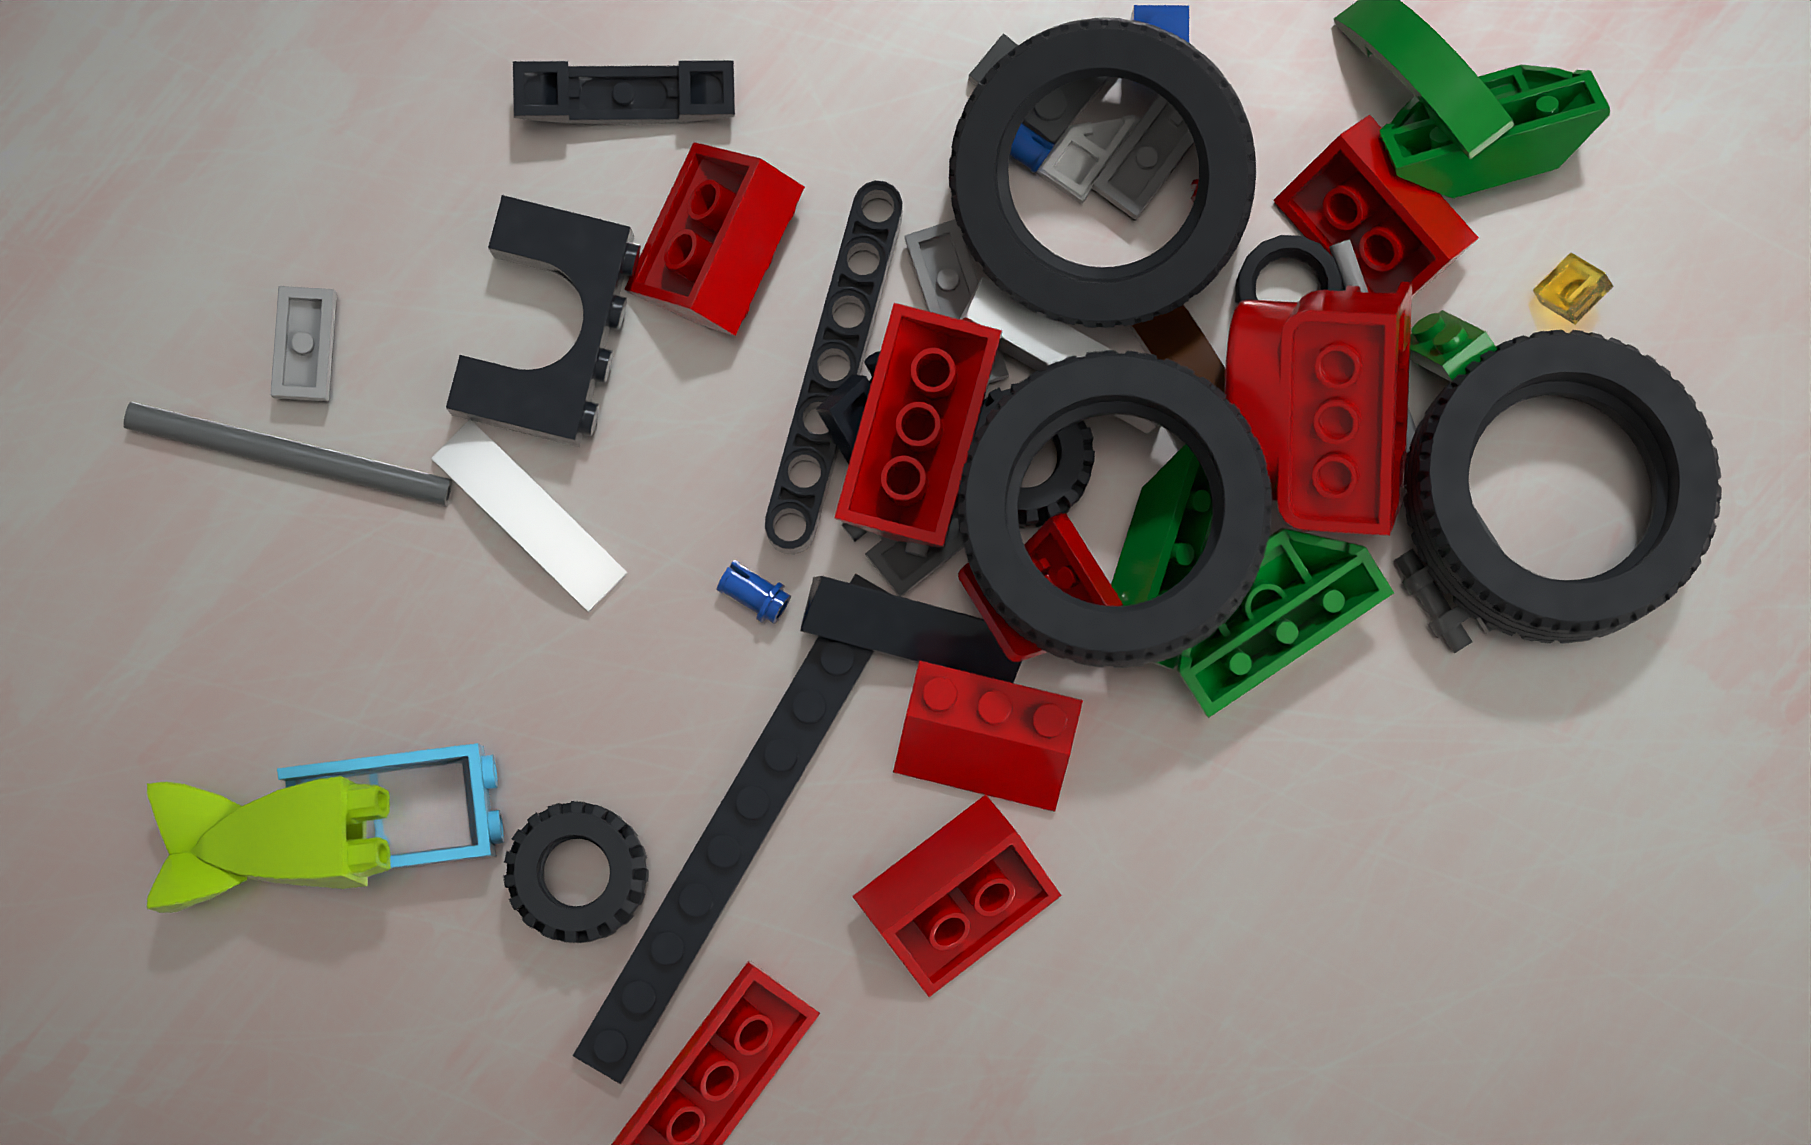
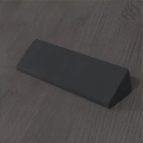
M825 576L813 577L800 628L801 632L915 662L920 660L1014 683L1022 661H1011L1005 655L984 619Z

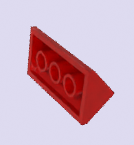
M893 303L834 518L836 520L894 541L944 548L959 494L963 466L966 464L967 453L974 439L1003 333L1002 330Z
M748 961L611 1145H723L820 1013L755 963Z

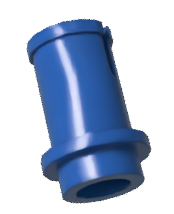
M1021 123L1015 135L1010 155L1035 174L1055 144L1048 142Z
M734 560L722 575L716 590L720 593H725L757 613L756 619L761 623L768 620L775 624L789 604L791 595L784 591L785 586L779 582L773 585L740 565V562Z

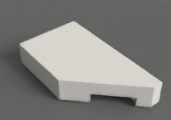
M1128 115L1115 120L1068 126L1039 167L1037 174L1080 204H1083L1093 190L1092 184L1141 119L1135 115Z

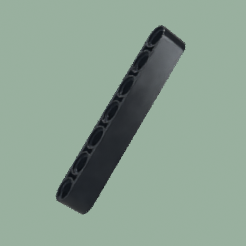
M872 181L864 184L858 189L853 199L765 516V530L769 542L776 550L784 554H797L803 552L811 545L816 535L839 451L829 431L824 434H814L804 426V419L807 413L823 403L851 375H860L900 231L903 201L898 190L885 181ZM883 198L893 206L894 211L887 220L873 222L863 214L862 210L865 204L872 199ZM866 250L874 253L879 260L877 269L867 275H859L853 272L848 266V261L855 252ZM844 303H855L863 309L865 316L859 325L852 328H844L838 325L833 318L836 308ZM831 355H839L849 362L850 370L843 379L829 381L819 373V366L822 360ZM803 460L816 463L821 470L819 480L813 486L807 488L794 485L789 478L791 468L797 462ZM795 513L805 520L806 530L799 539L785 541L776 535L775 524L782 515Z

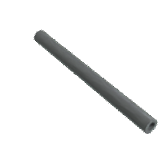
M135 402L128 404L124 416L123 426L125 429L443 506L447 505L451 493L452 479Z

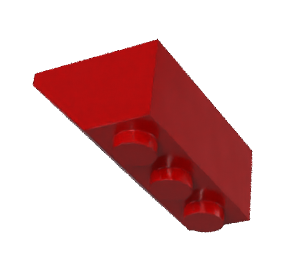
M1369 114L1341 133L1273 201L1306 238L1321 244L1331 256L1329 246L1350 239L1368 292L1395 294L1401 282H1412V297H1414L1451 265L1479 237L1440 193L1396 175L1380 140L1379 130L1382 127Z
M693 142L641 252L633 277L630 276L624 290L701 326L736 336L742 321L749 312L750 304L766 270L771 265L773 254L788 222L795 213L796 205L805 186L761 158Z
M919 660L893 773L1055 812L1083 700Z
M985 794L852 897L924 992L930 997L1062 895L1018 832Z

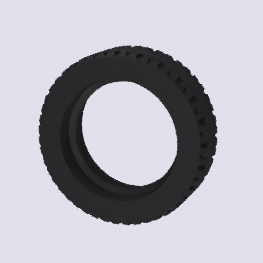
M1102 17L1063 23L1030 37L1008 52L985 74L970 95L956 126L949 160V188H951V203L955 219L963 233L962 238L971 255L983 267L982 271L998 288L1012 295L1011 298L1022 304L1027 309L1035 313L1045 314L1047 318L1070 325H1075V323L1082 324L1084 327L1112 328L1115 325L1129 326L1152 320L1155 316L1165 315L1188 302L1194 295H1198L1217 277L1238 247L1250 218L1255 194L1256 155L1251 127L1238 95L1224 77V74L1206 55L1179 36L1148 23L1122 18ZM1107 76L1131 80L1161 95L1176 109L1186 123L1193 137L1199 162L1196 198L1186 221L1170 241L1151 255L1129 264L1113 267H1095L1078 264L1060 257L1043 246L1030 233L1015 208L1009 186L1008 168L1010 152L1015 135L1027 114L1041 99L1055 89L1067 83L1090 77Z
M1563 330L1534 332L1530 337L1522 335L1497 345V350L1494 352L1487 351L1480 355L1481 362L1472 361L1466 366L1467 373L1464 375L1458 374L1439 393L1424 413L1425 416L1419 422L1414 437L1411 440L1409 447L1411 454L1406 458L1403 486L1407 493L1403 497L1404 507H1406L1407 524L1414 530L1411 534L1413 543L1418 549L1417 553L1422 562H1426L1429 565L1428 572L1431 577L1437 581L1445 594H1452L1455 604L1466 610L1473 618H1482L1485 625L1498 629L1504 634L1513 636L1517 633L1524 640L1540 641V643H1552L1557 640L1562 644L1588 641L1593 637L1600 638L1627 627L1664 604L1677 593L1679 588L1687 583L1701 564V556L1707 553L1711 539L1714 536L1717 527L1714 520L1719 517L1721 508L1722 487L1718 483V480L1721 478V467L1718 464L1719 456L1717 449L1712 444L1714 438L1711 430L1706 425L1707 421L1703 413L1697 410L1695 406L1696 401L1691 394L1685 391L1683 384L1679 380L1673 379L1671 372L1663 365L1660 366L1656 363L1654 358L1648 354L1642 355L1638 348L1630 344L1626 345L1612 337L1607 340L1601 334L1586 333L1580 330H1572L1569 334ZM1544 395H1560L1585 402L1613 419L1628 434L1637 447L1645 463L1651 484L1652 513L1647 529L1636 548L1614 568L1602 574L1579 580L1546 578L1523 568L1510 559L1492 541L1483 528L1474 508L1469 488L1471 459L1481 435L1493 419L1504 410L1521 401Z
M1116 350L1088 352L1084 357L1079 358L1075 355L1047 365L1046 370L1042 372L1036 371L1013 387V392L1005 395L986 417V422L977 431L967 453L968 458L963 466L959 487L958 515L962 541L970 568L984 596L997 614L1027 641H1031L1038 648L1054 656L1073 660L1074 663L1102 668L1104 666H1113L1114 668L1143 666L1145 663H1156L1181 654L1184 650L1201 643L1212 635L1218 627L1224 624L1243 602L1244 597L1257 577L1267 547L1272 519L1271 483L1263 452L1257 438L1251 432L1249 423L1235 404H1231L1226 399V395L1206 378L1194 375L1193 370L1177 364V362L1169 359L1159 360L1156 355L1126 351L1124 354L1117 353ZM1120 414L1135 416L1157 423L1175 434L1189 447L1198 459L1207 477L1212 497L1213 516L1209 538L1198 562L1182 581L1162 595L1145 602L1127 606H1104L1088 603L1070 596L1053 585L1039 571L1028 555L1020 534L1018 500L1022 481L1030 463L1039 450L1053 436L1068 426L1084 419Z

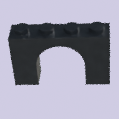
M502 195L488 246L492 256L497 259L546 270L567 280L581 297L583 306L582 328L575 344L567 354L558 361L538 369H517L459 355L446 409L452 416L471 419L472 421L580 447L583 434L592 436L599 412V404L592 402L597 381L606 382L613 358V351L605 349L610 329H620L627 304V298L619 296L624 275L634 276L641 250L640 244L633 243L635 236L630 226Z

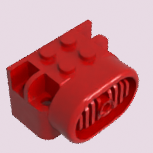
M1401 282L1395 294L1361 292L1360 286L1348 285L1345 291L1319 290L1309 292L1301 297L1298 302L1243 300L1234 310L1226 352V399L1231 404H1235L1249 423L1252 434L1257 438L1267 464L1266 469L1270 477L1272 501H1277L1279 513L1285 522L1294 528L1305 531L1386 536L1391 534L1406 492L1403 482L1407 458L1412 282Z

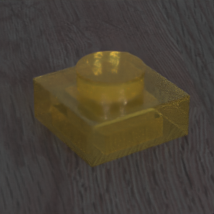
M1570 252L1532 291L1542 305L1576 325L1614 286L1605 272Z

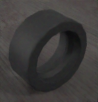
M1279 235L1261 242L1247 255L1236 279L1235 302L1238 305L1243 300H1258L1256 296V281L1261 270L1270 262L1280 258H1296L1307 263L1317 274L1320 290L1341 291L1342 277L1335 259L1321 244L1300 235Z

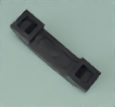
M734 60L678 61V66H568V61H513L514 118L578 124H655L734 117Z

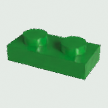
M1444 310L1423 317L1411 330L1410 360L1451 382L1458 374H1466L1465 367L1472 361L1481 362L1480 355L1487 351L1494 352L1497 350V347L1486 331Z

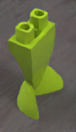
M342 776L318 779L276 790L241 806L221 795L181 783L156 782L147 784V795L169 853L147 897V909L159 913L178 912L212 899L243 883L248 878L272 883L346 889L368 886V876L391 869V853L387 840L380 837L367 838V821L387 819L390 813V794L388 790L378 785L357 784Z

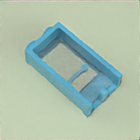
M479 743L277 768L278 780L285 781L286 788L313 780L342 776L357 784L378 785L388 790L390 794V813L387 819L367 821V838L380 837L387 840L391 853V869L497 856L495 844L504 843L501 811H491L489 794L490 788L498 787L494 755H485L484 746Z

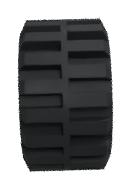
M1018 383L1011 384L1010 389L1001 391L999 387L989 392L988 397L983 402L975 435L986 422V417L1005 395L1013 392V387ZM1084 420L1068 426L1051 438L1057 450V464L1052 475L1040 485L1021 487L1018 500L1019 528L1025 529L1026 525L1035 524L1037 527H1040L1049 518L1068 513L1070 508L1084 494L1095 460V450H1093L1092 444L1093 434L1091 428H1087Z
M571 801V803H556L547 806L548 809L541 813H534L527 819L528 823L521 830L518 829L512 837L514 842L510 852L506 851L504 863H507V871L503 878L504 886L508 888L511 897L508 900L513 909L517 910L522 916V921L527 926L552 940L585 943L593 942L603 937L606 938L614 934L622 925L627 924L634 917L633 913L637 907L643 902L645 885L649 879V870L646 866L647 855L644 846L641 845L634 829L622 817L599 805L582 801ZM571 839H583L597 845L605 854L610 868L609 881L604 892L595 901L582 906H570L558 901L551 895L544 880V867L550 852L562 842Z

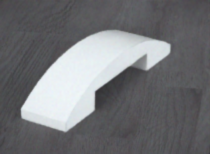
M471 419L431 458L588 612L627 574L559 504Z

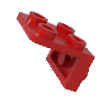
M1066 513L1049 518L1024 544L1028 555L1039 571L1063 592L1092 604L1123 606L1122 601ZM966 563L959 570L958 578L1005 655L1011 661L1020 662L1048 653L1020 636L997 614L981 591L969 563Z

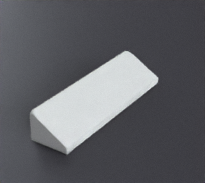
M985 277L981 278L960 317V320L1002 330L1003 333L998 349L1039 372L1046 370L1047 365L1076 355L1079 358L1084 357L1088 352L1111 350L1063 322L1049 319L1045 314L1035 313L1027 309L1022 304L1011 298L1012 295L1002 291L995 283ZM1115 415L1146 434L1154 430L1158 425L1152 421L1135 416Z

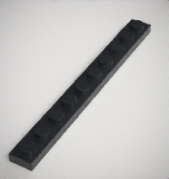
M856 573L850 582L851 584L889 593ZM818 636L575 1050L573 1057L617 1083H623L875 651Z

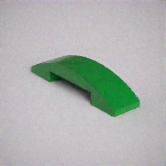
M1357 0L1333 18L1335 25L1367 57L1374 54L1433 113L1436 126L1469 159L1473 158L1514 126L1512 118L1470 66L1426 21L1402 1Z

